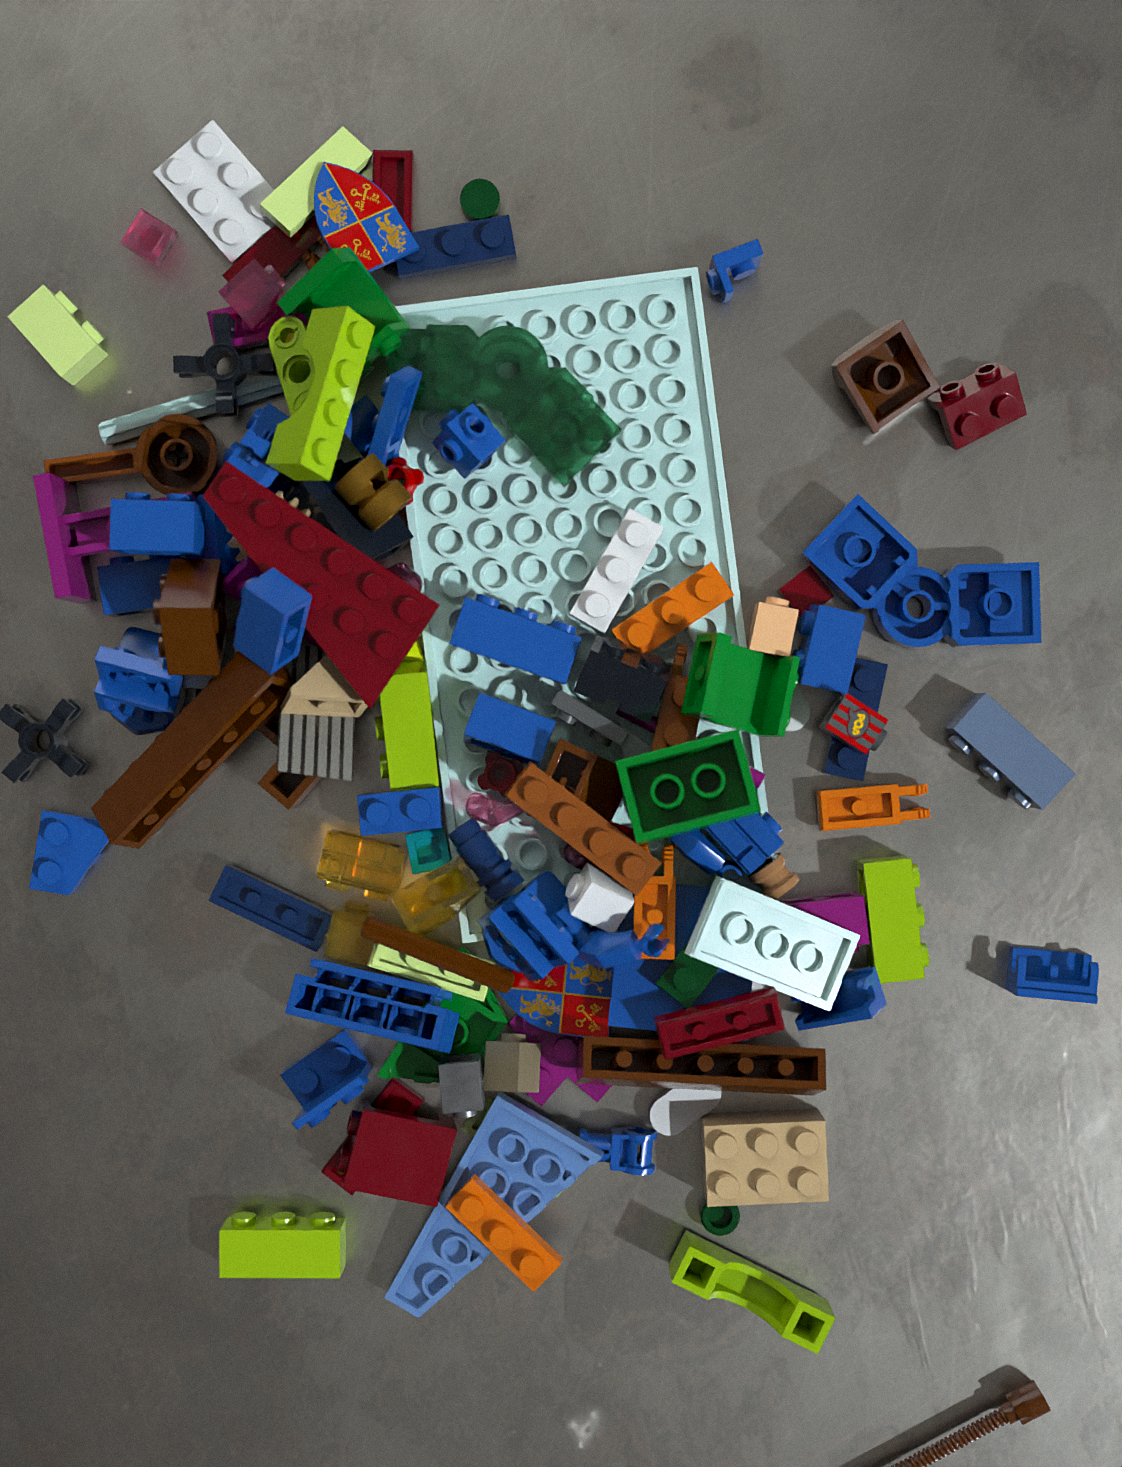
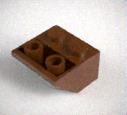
M560 738L545 773L604 819L612 821L624 795L616 763Z

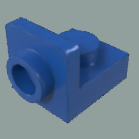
M758 239L712 256L709 271L706 272V279L712 294H719L722 304L731 301L734 293L729 277L733 276L734 280L745 278L756 271V267L759 266L764 253Z

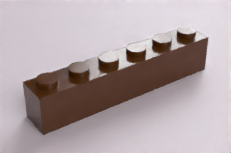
M237 651L234 657L220 671L219 675L209 680L207 686L190 704L182 709L181 713L163 732L157 735L154 742L138 759L130 764L123 775L111 787L106 789L103 796L91 807L111 844L140 849L286 697L296 681L285 665L271 675L241 652Z
M583 1036L578 1042L577 1084L814 1096L826 1090V1052L823 1048L726 1044L664 1060L659 1040Z

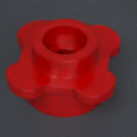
M401 457L393 459L391 465L387 467L389 469L388 479L400 482L401 478H404L403 486L413 497L417 486L421 485L424 481L423 472L420 469H413L408 466L406 459ZM412 498L406 505L411 504L414 498Z

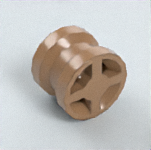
M776 853L769 857L748 875L752 883H757L762 888V895L774 900L787 893L800 880L795 872H790L787 869L785 858L781 853Z

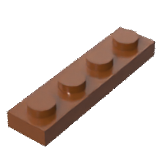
M530 761L504 794L636 896L662 864V862Z

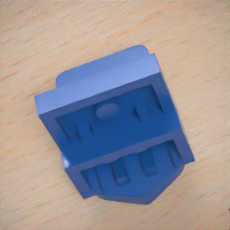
M129 627L125 630L119 647L111 649L100 646L94 659L99 674V681L94 691L99 710L109 712L115 720L135 735L161 732L182 711L186 696L183 687L184 675H168L166 658H160L158 652L160 633L137 627Z
M551 871L538 874L517 894L503 898L476 921L481 927L490 959L516 973L523 974L529 981L543 979L554 967L569 964L579 954V951L572 945L573 938L569 932L562 926L555 925L549 919L556 909H561V905L566 901L568 902L566 887Z

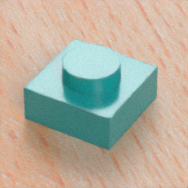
M445 827L405 835L412 874L416 875L453 867Z

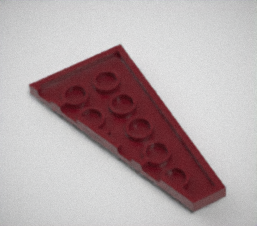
M226 461L203 495V498L263 574L275 568L312 595L305 625L306 629L368 708L371 709L440 605Z

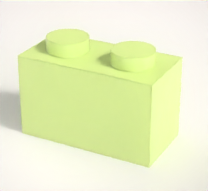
M43 284L7 317L59 376L74 386L109 355L99 344L104 340V337L88 320L82 324L73 313L78 308L61 290L54 294Z

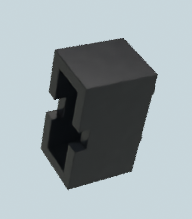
M597 635L573 692L604 704L606 697L621 703L619 711L649 723L667 684L672 666L666 664L656 654L649 652L642 654L627 648V645L617 638H603Z

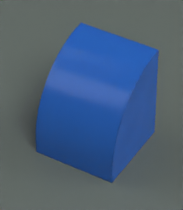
M367 395L352 405L344 431L363 457L368 455L373 434L370 433L371 424L379 412Z

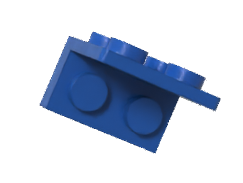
M342 1029L280 1074L303 1107L292 1122L296 1130L306 1123L310 1128L318 1125L331 1114L329 1110L339 1100L344 1105L349 1103L364 1091L363 1086L370 1081L367 1076L374 1064L349 1029Z

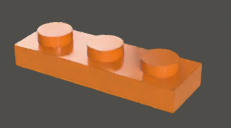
M710 562L611 629V632L617 639L623 641L627 648L642 654L644 652L650 653L734 596L713 562Z
M476 1174L447 1202L445 1208L533 1292L561 1265L563 1257Z

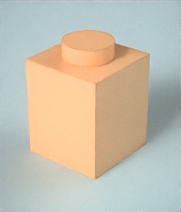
M766 597L765 603H756L747 639V649L773 657L790 656L799 610L789 608L790 601L775 597Z

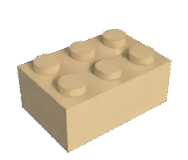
M818 1108L707 1113L700 1118L703 1193L707 1207L829 1202L826 1120Z

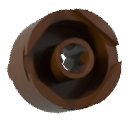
M170 414L159 418V421L142 432L136 446V463L148 484L165 496L167 494L188 492L198 496L205 494L225 464L222 460L226 449L219 437L197 419L183 414ZM186 454L189 455L187 462H182L181 466L177 464L178 458H184Z

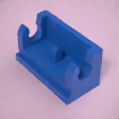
M479 693L464 731L463 741L491 752H498L500 755L512 760L517 759L526 765L530 761L539 768L556 721Z
M1009 946L1005 985L1007 991L1021 997L1097 1004L1099 965L1098 962H1092V955Z
M875 966L846 971L830 1011L791 996L792 1003L800 1001L802 1005V1013L798 1014L795 1019L798 1031L872 1019L887 1005Z

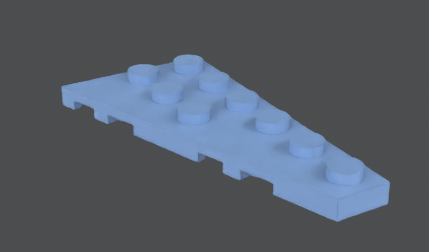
M499 1091L439 1198L438 1206L434 1207L384 1298L419 1318L452 1290L458 1281L471 1270L476 1269L492 1253L445 1208L447 1202L474 1174L528 1223L561 1191L571 1186L577 1177L602 1159L604 1151Z

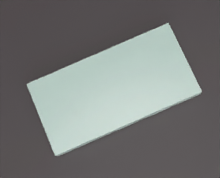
M716 876L685 953L759 984L775 987L777 991L830 1011L861 935Z

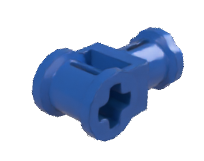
M645 1126L611 1127V1134L588 1133L586 1128H580L579 1138L604 1151L603 1158L598 1162L609 1163L610 1170L622 1171L632 1175H651L655 1172V1164L652 1163L653 1140L657 1139L658 1133L655 1129ZM638 1144H640L639 1156H637Z

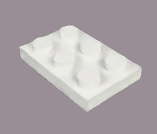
M214 120L210 121L153 171L160 182L232 265L276 225L260 211V203L274 189Z

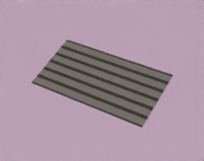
M301 645L299 655L288 662L285 667L297 682L327 654L322 648ZM279 706L276 771L354 781L355 717L282 714L281 707Z

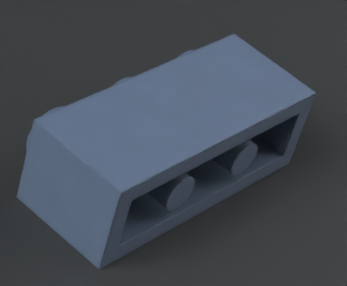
M975 693L944 727L952 736L948 741L962 754L967 756L971 753L981 762L978 766L980 771L992 781L997 783L1000 779L1011 789L1007 793L1008 796L1024 809L1030 806L1031 808L1044 810L1076 775L987 693Z

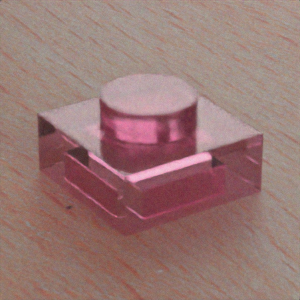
M141 208L120 242L124 247L159 268L178 238L179 233Z

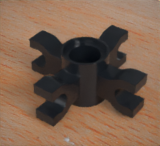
M212 313L215 344L206 350L204 356H173L174 373L179 374L180 378L211 376L216 381V412L221 413L222 417H238L236 386L240 385L247 375L277 376V369L272 353L240 355L235 350L234 318H230L229 313ZM225 357H233L235 364L232 371L225 375L218 374L217 365L219 361Z
M62 698L45 722H36L17 704H13V706L5 704L0 710V720L19 733L18 744L21 752L1 773L13 783H17L18 780L25 782L42 758H49L69 777L74 775L77 777L81 776L90 764L66 747L68 740L65 729L80 715L84 708L73 699L67 701L65 698ZM42 730L47 732L50 739L49 746L45 751L41 750L37 744V736Z

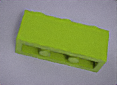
M427 660L402 662L376 700V702L381 703L382 716L375 717L377 741L385 740L386 754L379 755L381 777L389 778L391 792L439 787Z
M905 855L856 860L859 893L864 896L870 943L865 945L868 967L875 966L881 984L925 979L924 967L929 966V953L926 943H921L920 927L925 926V916L922 904L916 902L915 888L920 887V873L917 864H912V858Z
M238 1212L228 1217L219 1230V1278L340 1279L346 1265V1217H335V1214L331 1212H318L312 1214L311 1217H295V1214L292 1212H278L271 1217H256V1214L253 1212Z

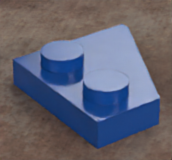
M42 810L29 889L63 895H71L75 892L83 881L85 873L90 867L94 866L102 855L101 851L109 842L96 818L53 810Z

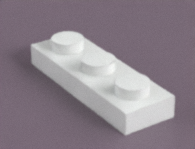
M629 508L572 608L570 615L605 634L662 534L664 527Z

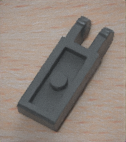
M562 690L557 691L552 699L551 704L557 707L554 715L572 726H575L579 720L591 727L592 729L588 735L607 747L611 745L612 741L619 744L624 758L652 751L650 745L645 740L643 741L640 737Z

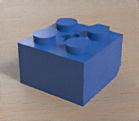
M268 402L263 410L258 408L251 415L246 425L248 431L240 443L234 442L228 448L222 461L224 463L226 461L273 493L276 494L278 491H282L285 499L294 487L293 483L295 480L267 465L266 460L277 424L290 417Z

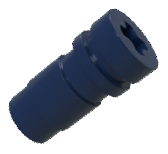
M474 817L448 835L457 848L458 854L469 869L473 870L479 880L476 881L478 886L486 888L484 894L491 904L524 881V878L517 869H511L510 866L513 863L509 858L506 860L498 851L497 845Z

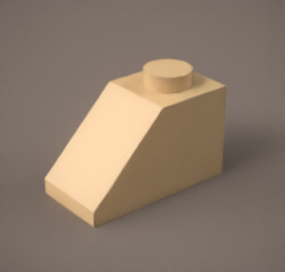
M326 655L290 688L280 707L282 714L360 718L367 705L328 655Z

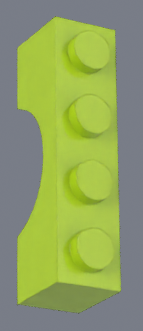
M348 306L312 309L301 346L311 355L314 362L312 387L301 407L290 418L277 424L266 460L267 465L295 481H330L375 330L373 324Z
M685 1230L668 1265L672 1283L706 1300L720 1298L740 1305L766 1321L781 1337L816 1354L819 1353L836 1319L827 1299Z

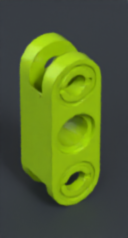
M286 316L273 324L268 340L292 416L301 407L310 392L314 379V362L311 355L301 348L307 326L294 316Z

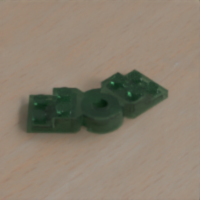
M426 324V329L409 328L400 336L402 340L401 345L387 355V377L408 365L423 372L411 413H450L453 409L461 413L472 403L476 406L480 401L493 410L507 412L508 431L563 488L622 431L594 401V396L565 367H548L547 354L541 342L532 333L520 327L500 326L490 329L478 337L468 325ZM505 362H512L519 367V372L511 379H504L497 374L499 366Z

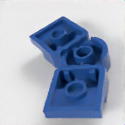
M859 494L840 511L800 554L828 580L827 584L855 611L872 610L873 620L880 634L889 642L899 647H925L935 644L942 638L952 647L1042 643L1039 562L962 564L949 568L943 576L932 569L916 567L918 566L917 549ZM911 597L918 598L923 604V613L920 618L912 617L907 611V602Z

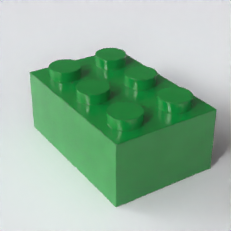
M739 729L616 761L636 843L639 845L757 815L761 812Z

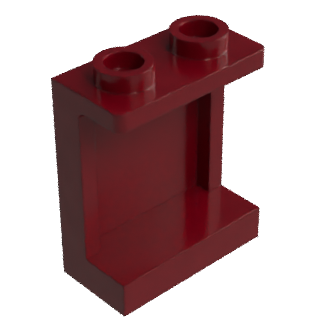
M361 1099L358 1111L351 1110L348 1119L346 1134L352 1135L348 1149H341L337 1162L336 1173L342 1174V1189L437 1207L457 1133L454 1118L439 1114L437 1121L374 1108L370 1106L368 1100Z

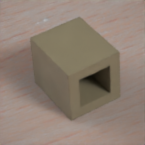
M502 1033V1042L486 1041L483 1091L539 1093L541 1043H526V1034Z

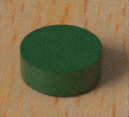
M474 179L463 187L460 194V204L464 215L469 220L476 221L493 218L498 214L500 196L498 189L492 182L486 179Z
M705 1198L700 1205V1219L703 1227L709 1233L724 1236L733 1232L740 1221L738 1206L707 1207Z

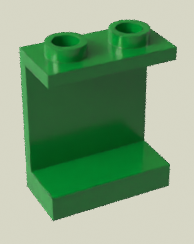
M351 247L332 248L277 302L287 316L302 313L308 322L312 309L348 306L373 324L375 330L360 380L374 369L372 362L380 354L383 357L387 356L401 345L402 340L400 336L410 328Z
M720 632L698 634L680 714L731 729H739V731L759 737H784L791 718L790 706L793 691L799 679L798 666L800 658L796 656L773 657L731 644L732 636Z

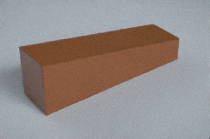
M136 448L44 460L45 473H51L75 485L144 478L136 463Z

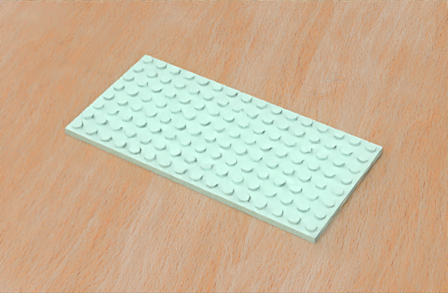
M698 267L395 306L410 328L400 336L402 340L401 345L386 356L388 375L394 374L408 365L423 372L399 450V457L406 459L408 466L413 469H420L424 474L423 483L418 485L413 493V502L406 505L409 531L414 536L410 543L416 589L440 605L423 630L422 636L425 659L427 660L448 835L474 817L497 845L498 851L505 860L509 858L513 863L510 866L511 869H517L524 878V881L491 904L484 894L486 888L478 886L476 883L479 880L473 870L469 869L456 851L457 848L449 839L462 943L484 941L481 927L476 921L503 898L517 894L538 874L551 871L567 888L572 876L580 874L587 860L584 855L537 819L526 815L527 812L508 797H502L499 791L492 790L491 788L483 790L479 787L477 779L484 773L487 765L485 757L491 751L463 741L464 731L479 693L556 721L539 769L544 773L560 738L616 763L617 760L625 759L619 744L612 741L609 747L603 745L588 735L592 729L591 727L579 720L575 726H572L554 715L557 707L551 704L557 691L562 690L640 737L643 741L645 740L651 747L653 733L615 714L621 703L606 697L604 704L573 692L597 635L603 638H616L611 629L710 562H713L734 596L650 653L660 656L666 664L672 666L677 644L687 645V657L683 664L681 676L688 677L698 634L720 632L732 636L731 644L747 648ZM473 403L482 414L490 419L492 425L506 441L484 464L464 479L451 464L441 457L432 442L442 431L438 423L453 409L461 413ZM631 508L664 527V530L607 631L603 634L570 615V612L627 511ZM481 594L500 601L498 609L514 613L515 607L538 614L536 621L538 623L552 627L555 620L577 628L575 635L581 637L582 640L566 685L449 644L465 597L475 600L476 595ZM662 695L653 713L655 717L658 716ZM699 720L696 738L701 739L735 729ZM740 731L749 766L763 773L759 737ZM501 755L502 758L512 761V759ZM498 771L497 777L503 778L504 772ZM764 780L759 788L755 787L761 809L760 816L768 812ZM623 795L612 822L633 828L625 796ZM704 828L700 829L702 834L724 853L725 861L735 862ZM667 838L645 843L648 844L650 854L660 862L664 845H672ZM674 847L673 876H676V884L711 888L717 876L716 872L712 875L706 874L683 857ZM663 864L659 866L652 876H663ZM741 868L742 876L733 869H727L723 872L722 877L757 893H763L759 884L752 883L748 875Z

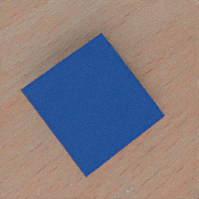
M676 884L675 957L690 939L711 888ZM634 904L618 926L617 932L633 930ZM640 959L614 966L608 1026L657 1031L654 1021L655 1016L687 1009L655 984L673 960ZM720 968L691 1007L752 992V980Z

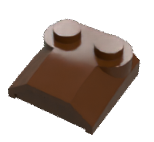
M897 319L875 330L840 354L830 365L835 383L845 390L868 429L874 435L879 432L880 428L919 401L941 389L904 320Z

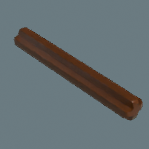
M367 917L361 928L360 935L365 939L499 992L509 993L515 979L513 972L375 917Z

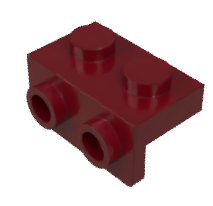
M998 362L979 366L974 371V374L960 381H952L942 385L938 392L927 398L929 405L939 411L948 444L955 450L1027 415L1016 372Z

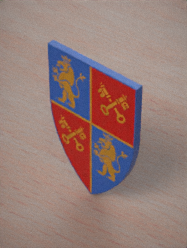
M323 163L315 185L314 213L319 232L329 251L332 248L351 247L370 273L419 250L418 244L396 207L377 185L351 169L332 163Z
M575 957L569 964L554 967L543 979L529 981L521 973L510 971L515 974L513 986L509 993L500 992L507 1004L527 1022L540 1029L563 1035L610 1037L611 1026H608L614 966L601 968L590 965Z

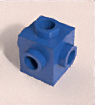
M472 403L461 413L453 409L438 423L442 431L433 440L432 444L437 448L441 457L466 479L484 464L506 440L495 429L490 419L482 414Z

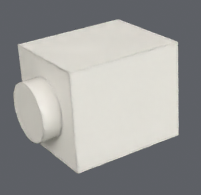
M588 862L579 875L574 874L566 888L570 914L609 933H615L634 904L633 895L630 890L605 871Z

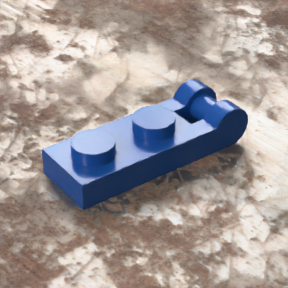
M408 365L386 378L381 389V397L384 398L381 411L374 417L370 428V433L373 434L368 455L361 458L358 463L370 454L375 453L382 463L388 467L391 465L392 460L398 457L423 372Z

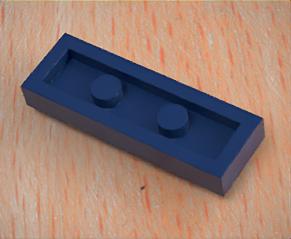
M509 215L411 232L419 246V250L396 260L399 278L402 280L517 259Z
M856 658L848 689L849 695L877 713L888 664ZM830 735L822 773L863 781L870 750L867 754H858Z
M231 864L225 865L209 899L210 902L315 952L319 951L336 914Z

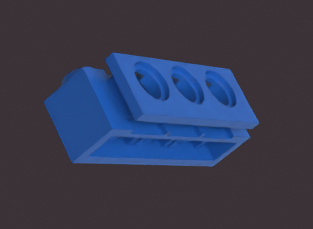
M313 958L311 959L310 966L317 968L315 978L295 974L285 1014L450 1054L460 1013L441 1008L443 999L452 1000V992L426 984ZM330 979L342 980L352 983L353 986L346 990L333 987L329 981ZM366 988L380 989L391 994L387 995V999L368 995L369 992L366 991ZM407 996L426 1000L429 1004H426L425 1008L405 1004L406 1001L403 1000V997Z

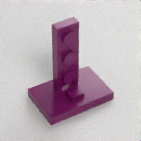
M51 473L33 475L55 598L78 604L97 602L89 555L112 551L109 550L111 507L81 512L75 484ZM192 492L182 493L193 496L192 502H196L195 494ZM167 496L151 500L167 501Z

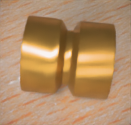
M375 453L370 454L358 463L334 487L349 505H358L360 507L358 516L373 532L384 525L413 498L398 480L388 479L389 469Z

